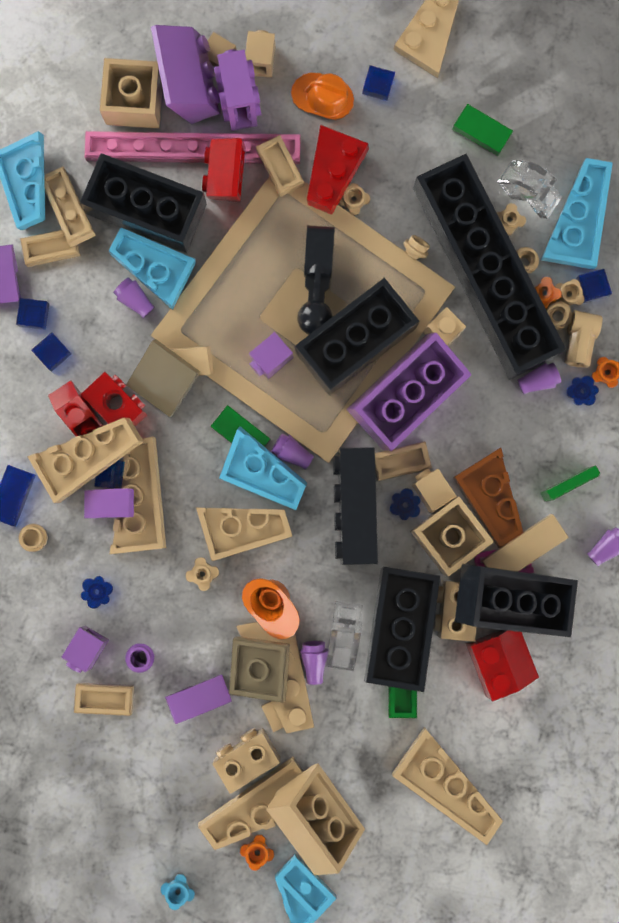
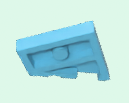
M296 853L275 874V880L279 892H281L290 923H314L337 899L336 894L317 875L312 873L307 864Z

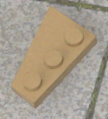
M425 0L394 45V51L438 78L459 0Z
M196 508L212 561L293 537L285 510Z

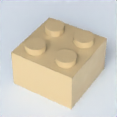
M104 58L100 113L105 124L160 128L163 88L158 62Z
M459 496L449 501L410 531L441 573L447 577L451 576L462 567V564L469 562L494 542Z

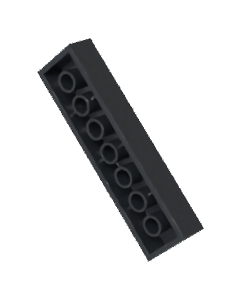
M467 154L417 176L413 190L509 380L564 353L566 348Z

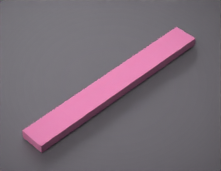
M85 131L86 161H98L102 153L123 162L205 163V148L210 147L211 139L242 138L246 147L244 163H262L256 151V146L280 135L294 163L300 164V134Z

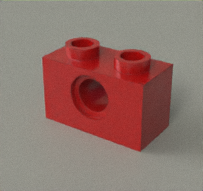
M106 372L102 373L80 394L108 424L122 418H130L136 427L147 416L142 410L146 405L135 394L130 397L123 390L127 385L116 374L110 377ZM115 397H122L121 407L115 410L111 409V400Z

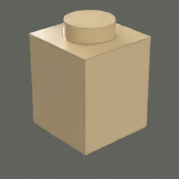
M265 30L248 31L245 54L246 59L253 62L255 76L272 78L276 48L275 34Z
M446 307L427 325L423 334L427 335L436 332L446 345L449 346L461 335L466 326Z
M427 468L415 476L418 482L413 484L412 487L429 513L436 511L457 497L439 469L431 472Z

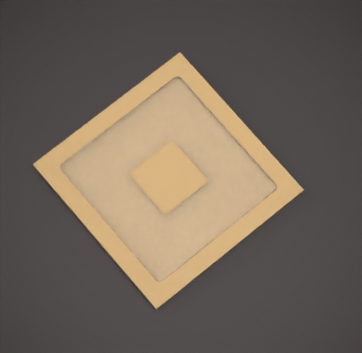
M268 177L182 292L173 310L170 309L150 336L169 349L210 346L214 373L205 376L329 463L358 423L346 409L414 346L427 325L455 289V286L418 260L410 257L401 248L339 205H337L332 215L309 206L307 203L309 184L305 181L304 186L280 197L270 177ZM307 225L335 227L332 278H330V288L325 292L324 302L330 307L333 316L385 277L420 321L413 332L330 396L295 353V345L308 336V334L301 330L297 321L299 309L308 302V290L305 288L304 277ZM275 332L293 352V359L270 379H267L264 374L259 377L249 365L252 362L249 353Z

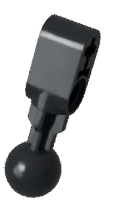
M307 225L304 277L305 288L308 290V302L299 309L297 321L301 330L308 335L333 317L330 307L324 302L325 292L330 288V278H332L335 227Z

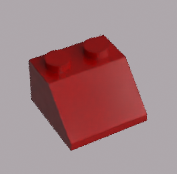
M242 138L211 139L210 147L205 148L204 162L209 164L208 175H203L202 192H206L208 199L241 203L246 149Z
M500 630L476 639L475 642L466 643L484 693L492 702L519 692L539 678L522 632Z

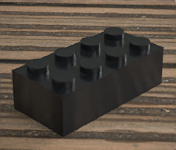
M101 153L81 198L80 205L89 216L187 253L207 202L204 192Z
M384 277L295 345V353L330 396L413 332L420 321Z
M340 448L338 455H334L333 475H338L339 484H334V503H339V513L334 514L335 531H340V542H335V559H340L342 565L378 564L375 448Z
M462 564L454 622L473 627L571 638L578 580Z
M390 567L381 568L364 677L366 683L424 692L440 583L439 575Z

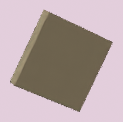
M155 339L150 343L126 385L164 414L171 417L178 409L200 371Z
M234 637L229 694L281 703L286 701L290 644Z

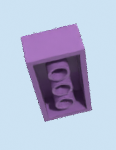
M436 332L427 334L346 410L382 450L392 451L472 374Z

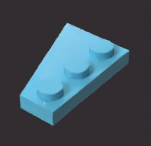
M39 131L0 149V179L16 228L22 231L45 220L44 135Z
M120 228L109 249L110 255L173 310L196 264L194 258L124 228Z
M239 426L219 479L297 510L307 482Z

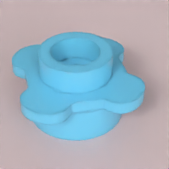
M183 874L176 875L173 881L170 883L165 882L161 886V894L165 895V900L172 910H178L186 901H192L195 896L194 890L189 888L186 883L187 878ZM175 890H180V894H176Z

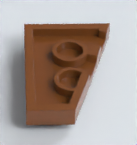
M502 448L497 449L453 477L498 548L524 533L509 484V475L504 465Z

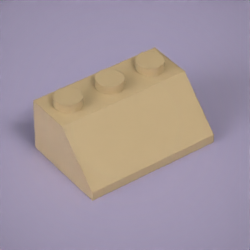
M319 764L312 765L281 787L266 808L314 875L339 874L365 830Z

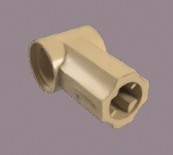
M577 310L572 312V320L567 329L570 337L564 363L577 368H588L590 366L594 342L598 338L602 327V316Z

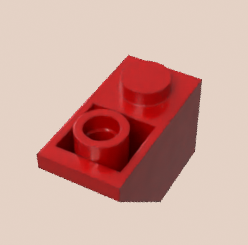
M70 380L49 394L48 397L54 411L77 437L93 432V430L104 425L91 405L80 395V390Z

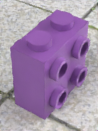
M231 49L223 54H217L219 66H215L214 71L224 122L230 121L231 131L257 127V116L261 115L252 60L246 59L245 49L239 51Z

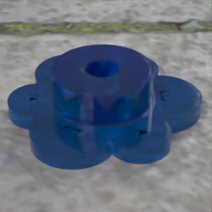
M584 376L581 379L575 377L572 379V385L567 388L566 393L569 398L574 399L575 405L580 406L584 404L590 406L595 403V395L598 394L599 388L594 385V380L591 376Z
M405 488L400 494L395 493L392 496L393 503L390 505V512L393 515H399L400 519L405 521L409 517L415 518L420 514V507L418 505L421 499L418 496H414L411 489ZM404 502L408 505L406 508L403 506Z
M97 576L95 579H85L82 583L84 591L81 593V598L85 601L87 600L90 608L96 609L101 604L109 603L110 597L108 595L113 592V586L109 582H104V578L101 576Z

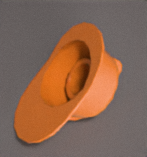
M312 72L303 74L296 79L292 86L291 96L294 104L307 113L336 120L348 115L353 108L354 96L352 90L336 74Z
M263 578L254 579L246 584L242 592L243 604L261 627L270 636L277 639H287L293 636L298 630L300 619L285 585L277 580H266Z

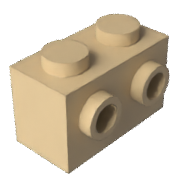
M442 580L437 597V603H440L439 614H435L433 630L437 631V636L441 639L475 642L476 627L454 622L460 582Z
M253 728L240 737L242 740L240 743L233 747L229 743L216 752L217 757H215L212 764L230 794L280 764L281 757L264 728L259 731Z

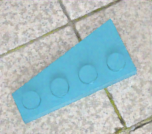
M589 158L584 160L541 261L592 270L597 267L612 162Z

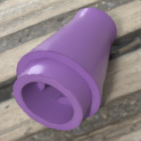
M129 277L123 280L113 292L117 296L116 300L138 313L142 318H145L154 309V306L150 303L136 280L132 281Z
M545 362L524 377L517 379L523 395L529 392L556 388V385L561 383V378L554 362L550 364Z
M282 433L271 450L280 460L300 466L305 470L314 457L290 434L286 436Z
M617 527L611 531L608 529L593 549L587 553L597 566L619 555V529Z
M303 642V649L300 650L306 674V683L310 685L322 684L328 649L325 648V642Z
M135 644L126 653V664L134 672H145L154 663V653L145 644ZM141 651L146 653L145 657L147 660L140 658Z

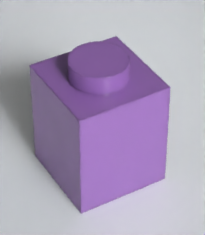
M274 332L249 353L252 360L249 365L259 377L264 374L267 379H270L293 359V352Z
M86 625L79 627L61 658L68 661L66 665L70 669L78 673L82 671L87 672L93 668L109 639Z

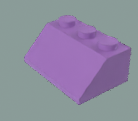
M152 26L151 32L166 106L190 124L220 114L218 108L220 97L213 83L215 72L208 58L207 52L210 51V47L206 37L199 34L193 27Z

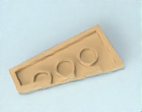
M122 418L97 428L93 432L72 438L71 441L47 448L46 451L27 457L53 503H61L144 441L131 419Z
M155 437L142 438L144 442L123 457L121 489H134V517L114 519L113 531L115 532L109 554L166 548Z
M258 622L236 626L241 637L290 644L286 701L283 703L271 702L286 733L314 728L296 634L287 639H277L270 636Z
M424 727L393 771L392 776L487 845L503 820Z
M294 757L290 758L200 821L198 828L213 849L217 850L250 837L251 833L263 828L267 830L275 827L276 822L266 808L281 787L304 771Z

